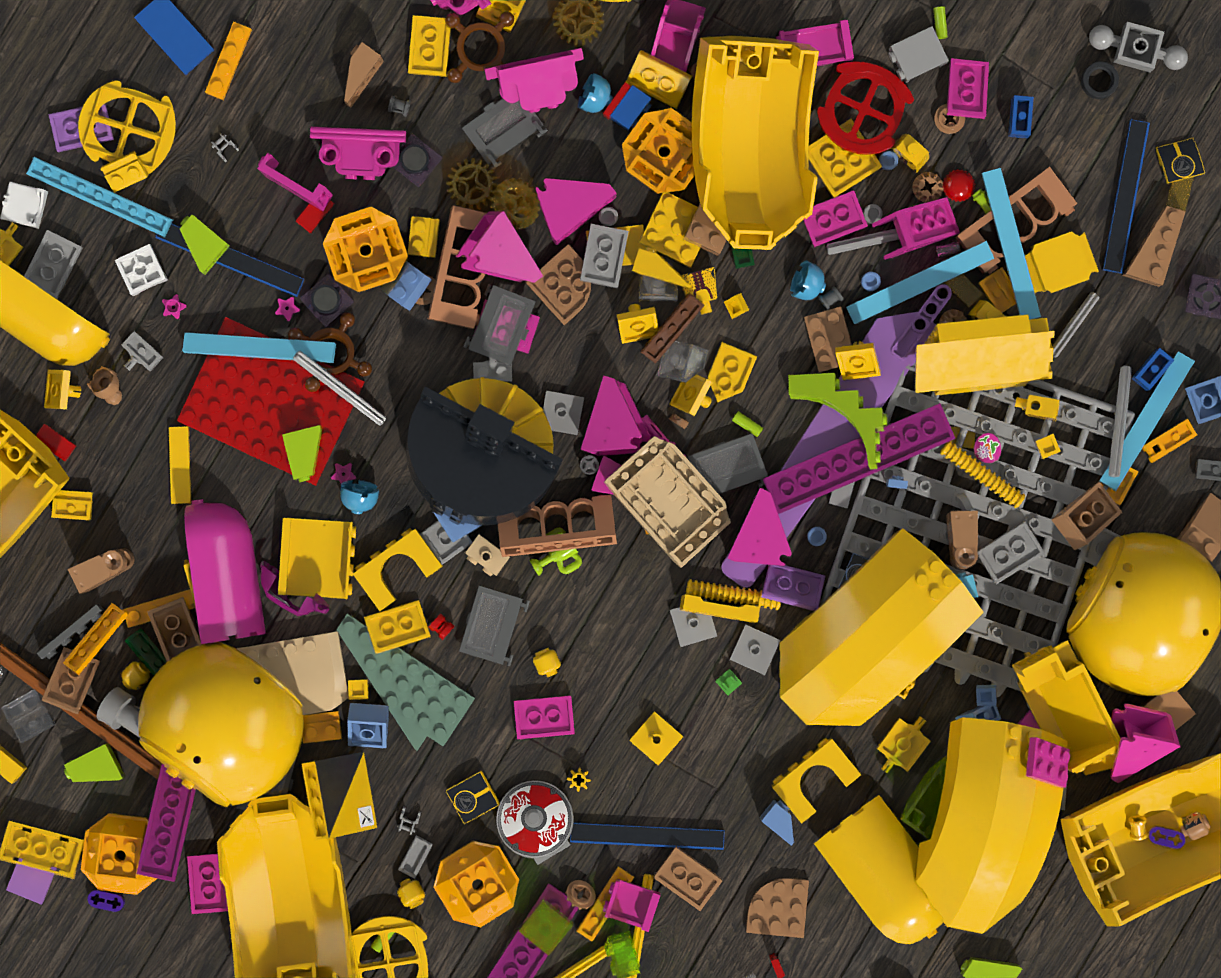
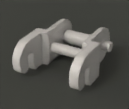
M220 134L221 137L215 143L211 142L213 144L212 148L216 147L218 150L217 154L227 162L222 155V150L228 145H232L237 151L239 149L231 140L227 141L225 134ZM225 140L227 143L219 149L217 145Z
M403 807L400 815L402 821L397 827L399 831L403 829L409 831L410 835H412V832L415 833L414 826L418 824L421 812L418 813L416 821H411L403 817L406 807ZM403 822L413 824L412 828L404 826Z

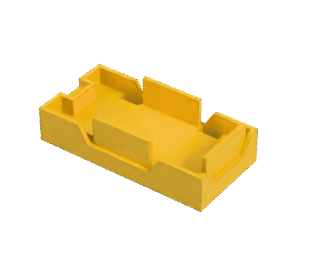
M9 821L0 848V860L74 879L84 840ZM23 828L31 830L32 832L30 833L22 830ZM61 837L68 839L69 842L61 841ZM14 857L20 858V859H23V860H22V862L15 861V860H14ZM51 867L59 868L60 870L59 872L53 871Z

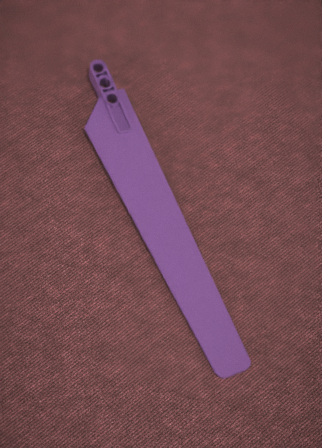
M939 285L936 287L919 312L877 318L862 342L864 344L874 343L881 376L843 380L842 376H840V390L837 391L858 390L860 396H863L864 408L883 407L893 393L903 370L904 376L909 371L905 367L908 365L912 367L915 363L916 346L925 344L928 336L935 328L934 319L951 297L952 291L949 286ZM941 288L945 289L948 293L945 299H941L937 295V291ZM928 304L935 305V314H928L926 312ZM918 319L923 320L925 323V327L922 330L915 328L914 323ZM822 404L781 471L860 438V435L843 415ZM815 499L778 514L786 538ZM729 551L722 562V571L737 584L747 588L754 584L768 564L734 562L728 559Z

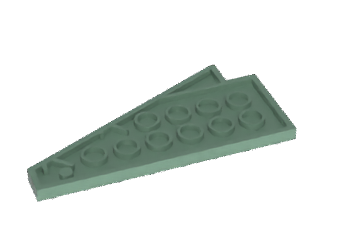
M347 614L337 628V631L385 705L389 706V711L414 749L418 751L427 736L444 746L475 698L399 647L375 654L366 625Z

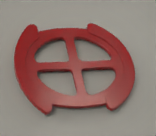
M847 62L837 65L836 71L841 73V75L832 86L825 106L819 107L817 110L821 128L833 143L851 153L871 155L892 148L895 144L892 136L900 124L905 103L912 104L914 101L911 91L895 74L881 66L866 62ZM862 78L871 80V86L862 103L841 94L842 88L854 80ZM879 85L886 87L891 94L894 105L892 116H888L870 107L871 100ZM836 102H841L858 110L857 118L849 133L844 132L836 121L834 112ZM865 115L877 118L888 125L885 131L874 138L860 139L857 137V132Z

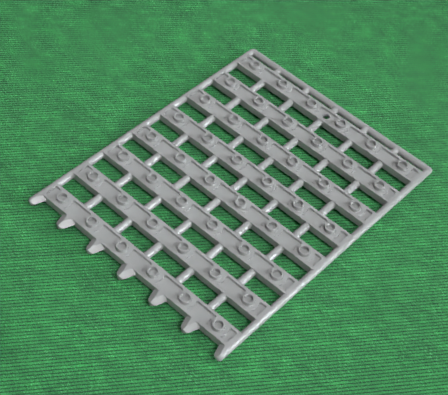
M915 363L912 367L908 365L905 368L915 372ZM903 370L890 396L885 411L887 413V425H884V427L890 425L895 406L918 413L940 403L949 424L961 428L955 443L957 448H962L967 432L971 431L980 435L985 433L994 434L999 439L1001 451L1004 443L1032 452L1033 455L1028 470L998 460L993 463L980 462L982 466H986V469H991L992 473L995 472L997 477L1000 476L1001 480L1005 479V483H1010L1011 486L1021 489L1020 493L1025 494V499L1028 492L1057 501L1052 518L1049 519L1023 510L1025 499L1018 508H1014L1011 505L986 497L989 487H985L984 483H982L979 494L950 485L955 467L960 468V466H956L955 462H950L949 458L946 459L944 454H940L941 449L946 443L939 445L920 455L948 464L942 482L913 472L919 454L909 459L906 469L893 465L862 478L819 606L831 596L833 587L838 588L845 570L840 569L845 552L849 551L870 558L891 538L894 527L903 528L906 531L923 536L922 544L927 548L931 539L949 545L947 524L937 520L943 503L960 508L956 497L963 493L972 505L971 511H978V518L983 516L1009 525L1007 531L1025 521L1033 534L1045 538L1042 545L1045 554L1020 569L1032 574L1027 592L1002 583L995 584L992 578L987 579L964 570H957L945 564L955 575L964 572L966 576L973 574L978 596L984 598L981 605L983 614L965 631L971 634L966 652L949 647L934 662L954 668L955 682L959 685L964 684L970 675H974L991 681V685H996V697L1001 696L1007 687L1021 691L1017 684L1019 679L1014 669L1009 667L1015 649L1033 654L1040 648L1050 645L1053 647L1057 646L1085 564L1084 559L1078 558L1074 568L1046 558L1052 540L1071 546L1052 522V519L1063 510L1064 504L1069 505L1086 492V490L1071 486L1077 468L1103 476L1108 468L1110 458L1083 448L1089 432L1110 439L1113 438L1115 419L1098 414L1096 410L1100 408L1115 413L1116 406L1042 380H1033L1027 383L1053 392L1052 399L1059 400L1062 395L1090 405L1089 410L1060 401L1057 421L1082 429L1076 446L1056 440L1061 452L1047 457L1069 465L1063 483L1035 473L1040 458L1035 441L1048 435L1052 421L1044 420L1040 434L1011 425L1016 410V400L1013 398V393H1019V398L1028 399L1029 395L1051 397L1025 389L1023 386L973 391L968 408L965 409L938 400L939 395H935L934 391L930 397L903 388L902 385L905 379ZM980 394L1009 404L1004 421L974 412ZM1034 403L1032 405V409L1038 410L1040 408V404ZM1127 410L1124 440L1131 429L1135 413ZM962 448L961 451H966V454H970L972 459H977L974 452ZM892 476L904 477L903 481H908L907 489H899L894 506L865 496L871 478L887 483V479H892ZM907 491L936 500L930 518L901 509ZM858 514L887 524L881 542L852 532ZM978 535L977 550L993 540ZM1092 541L1089 546L1087 544L1079 548L1081 551H1085V557L1088 556ZM1039 577L1069 586L1063 604L1034 595ZM991 600L1020 610L1014 628L985 618ZM1027 613L1056 622L1051 641L1021 631ZM979 637L1008 646L1002 665L973 655ZM933 663L924 672H927Z

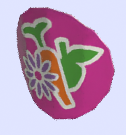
M985 433L978 437L974 445V454L977 459L984 463H993L998 460L1001 454V444L994 434Z

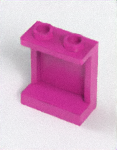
M617 879L616 883L612 882L609 893L612 894L610 901L606 900L603 912H606L605 918H613L649 932L661 893Z

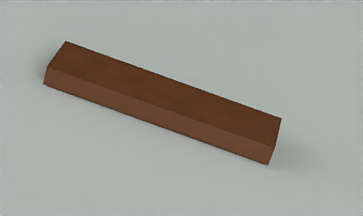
M689 292L640 350L641 353L656 364L705 306L704 303Z

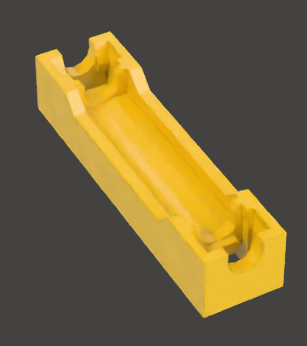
M686 594L682 595L680 611L751 623L758 622L760 607L745 604L735 607L705 602L701 597Z

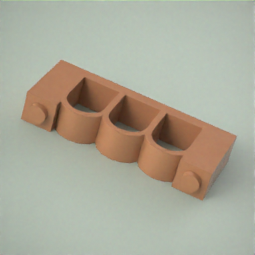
M1050 167L1009 197L1010 204L1015 203L1031 226L1028 236L1020 237L1021 243L1031 239L1035 235L1037 227H1045L1051 224L1057 216L1060 217L1064 214L1066 217L1075 211L1073 207L1077 204ZM1035 187L1038 188L1052 208L1051 218L1047 221L1036 219L1021 199ZM992 211L955 237L965 251L985 242L978 230L993 219ZM990 248L994 259L977 266L981 273L988 272L990 274L998 268L996 264L1000 262L999 259L1004 258L1003 253L994 252Z
M458 206L451 207L427 319L474 329L475 325L478 326L480 315L477 314L478 310L473 308L479 303L481 292L475 283L480 282L485 274L480 273L475 280L462 279L446 274L450 255H457L459 250L452 249L456 228L473 231L481 218L487 213ZM445 280L470 286L475 294L473 303L470 306H460L442 302L441 297Z
M601 494L592 497V501L585 498L576 499L568 507L562 502L553 501L547 503L542 509L534 506L524 515L498 524L502 557L617 544L611 495ZM581 511L591 513L595 519L596 530L573 533V516ZM560 514L567 519L569 533L546 536L545 522L548 517ZM528 517L538 519L541 523L542 536L519 539L518 528L520 522Z

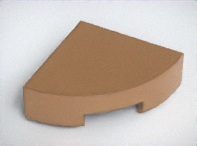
M672 414L669 420L684 430L689 424L676 414Z

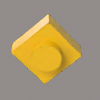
M741 293L724 301L732 319L749 311Z
M1054 434L1035 441L1042 459L1061 452Z
M368 679L348 680L349 700L369 699Z

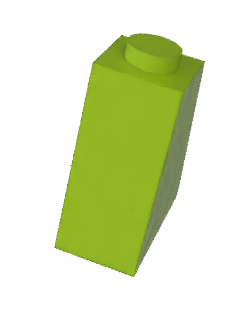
M194 215L186 216L181 222L182 227L180 231L200 272L206 275L230 245Z
M321 425L282 435L293 480L298 479L299 483L310 480V476H313L315 473L322 435Z
M108 743L64 765L66 768L64 773L72 782L121 780L126 777Z
M970 957L969 961L966 959L960 968L962 970L961 975L965 978H1017L1022 970L1019 965L1014 963Z

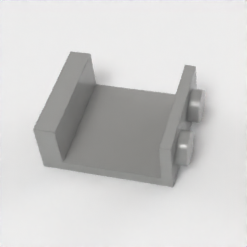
M933 26L890 46V52H888L891 62H895L898 67L896 70L900 80H904L905 83L933 68L941 67L949 61Z

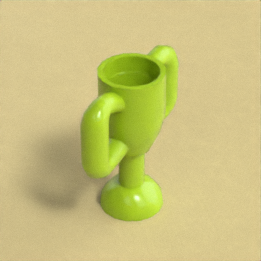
M555 528L547 533L546 536L565 534L566 532L562 528ZM577 549L552 551L539 561L537 559L529 560L538 576L542 574V567L552 561L557 563L559 571L563 574L573 572L582 564V559L577 554ZM570 557L576 560L566 567L563 566V560Z

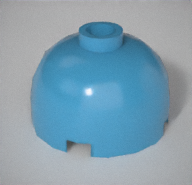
M591 74L583 86L585 90L583 97H579L578 108L590 113H597L605 106H609L613 96L610 95L611 88L608 81L597 74Z
M804 261L800 264L803 268L800 272L796 271L792 279L790 291L794 293L791 296L802 300H812L819 293H823L826 287L825 277L819 266L809 261Z
M352 480L343 482L340 490L343 505L354 514H362L372 509L377 503L379 489H377L375 484L358 480L359 484H352Z

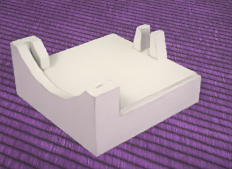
M9 182L7 193L4 195L5 200L2 201L3 209L0 219L39 229L48 191Z
M151 244L115 260L132 296L152 286L168 281Z

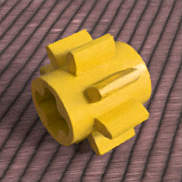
M579 767L578 772L571 770L573 776L567 778V780L572 781L570 788L573 786L577 787V792H579L580 787L587 789L585 783L591 781V779L586 778L588 771L581 772V767ZM581 775L584 781H581V784H577V781L573 780V778Z

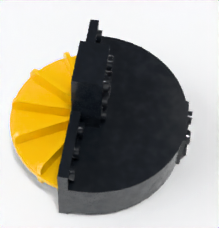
M480 377L448 386L440 393L427 387L423 389L409 424L406 458L414 484L430 504L434 513L440 516L443 514L450 517L449 520L457 525L460 523L463 525L465 523L495 525L524 515L538 504L549 490L558 474L563 459L553 454V435L548 419L543 412L544 410L531 396L518 388L517 385L501 380Z

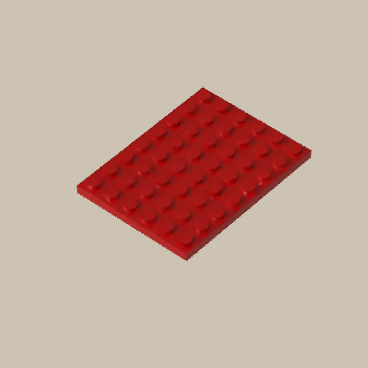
M225 317L217 334L270 338ZM208 354L177 421L291 475L292 472L282 435L321 425L322 435L315 473L313 476H310V480L306 481L317 486L354 406L322 381H320V388L316 392L308 391L305 387V381L312 377L313 374L294 360ZM318 362L320 365L324 367L333 368L332 366L326 363ZM345 372L333 375L357 395L360 394L365 383L364 381Z

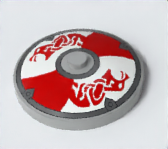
M527 781L518 784L506 793L498 807L496 822L499 835L509 849L523 857L543 858L554 854L565 845L573 829L574 816L569 800L557 787L543 781Z

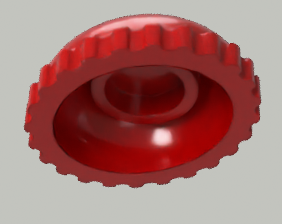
M953 170L944 178L943 191L952 201H965L974 193V179L967 171Z

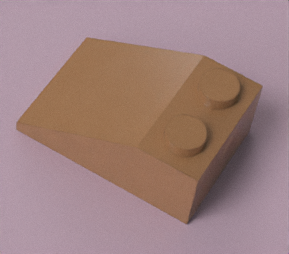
M364 43L356 45L351 52L352 57L350 59L344 99L350 108L384 62L380 54Z
M699 204L683 240L718 256L727 239L703 211L701 204Z
M1097 482L1061 510L1052 519V522L1072 548L1076 550L1092 541L1122 511L1100 482Z
M1209 493L1177 537V539L1199 551L1209 562H1212L1221 550V500L1212 493Z
M184 597L147 611L167 662L177 654L201 645L199 629Z

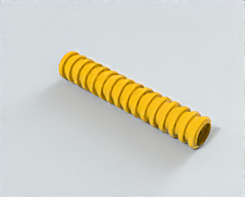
M952 441L946 442L940 451L941 455L944 454L946 459H950V462H955V465H959L960 469H965L964 472H969V475L974 476L975 480H980L979 483H984V486H988L990 491L994 490V494L998 493L1000 498L1003 497L1004 501H1009L1008 504H1013L1014 508L1020 506L1025 499L1024 493L1021 494L1020 490H1015L1016 487H1011L1010 483H1005V479L1001 480V477H997L995 472L992 473L991 469H986V466H982L980 461L976 462V458L972 459L970 454L967 455L966 451H961L962 448H957V445H953Z
M689 579L687 582L686 594L704 597V599H707V597L710 600L714 598L716 601L721 599L722 602L727 600L728 603H731V601L734 604L740 602V605L746 603V605L764 606V608H775V610L780 609L781 604L778 601L762 598L763 590L757 592L756 589L751 591L750 588L745 590V588L721 586V584H710V582L705 584L704 581L699 583L698 580L692 582V579Z

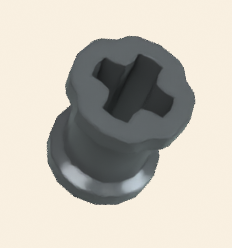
M392 95L388 112H397L407 117L411 101L396 99Z
M834 285L823 296H818L820 302L827 310L837 301L843 300L842 295Z

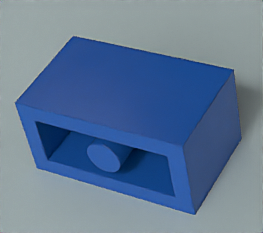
M632 85L610 115V119L629 132L631 128L633 129L636 126L641 114L647 113L651 108V98Z
M1016 95L1012 97L1008 137L1028 138L1031 135L1034 97Z
M1161 348L1155 349L1131 379L1145 391L1150 390L1174 362V359Z

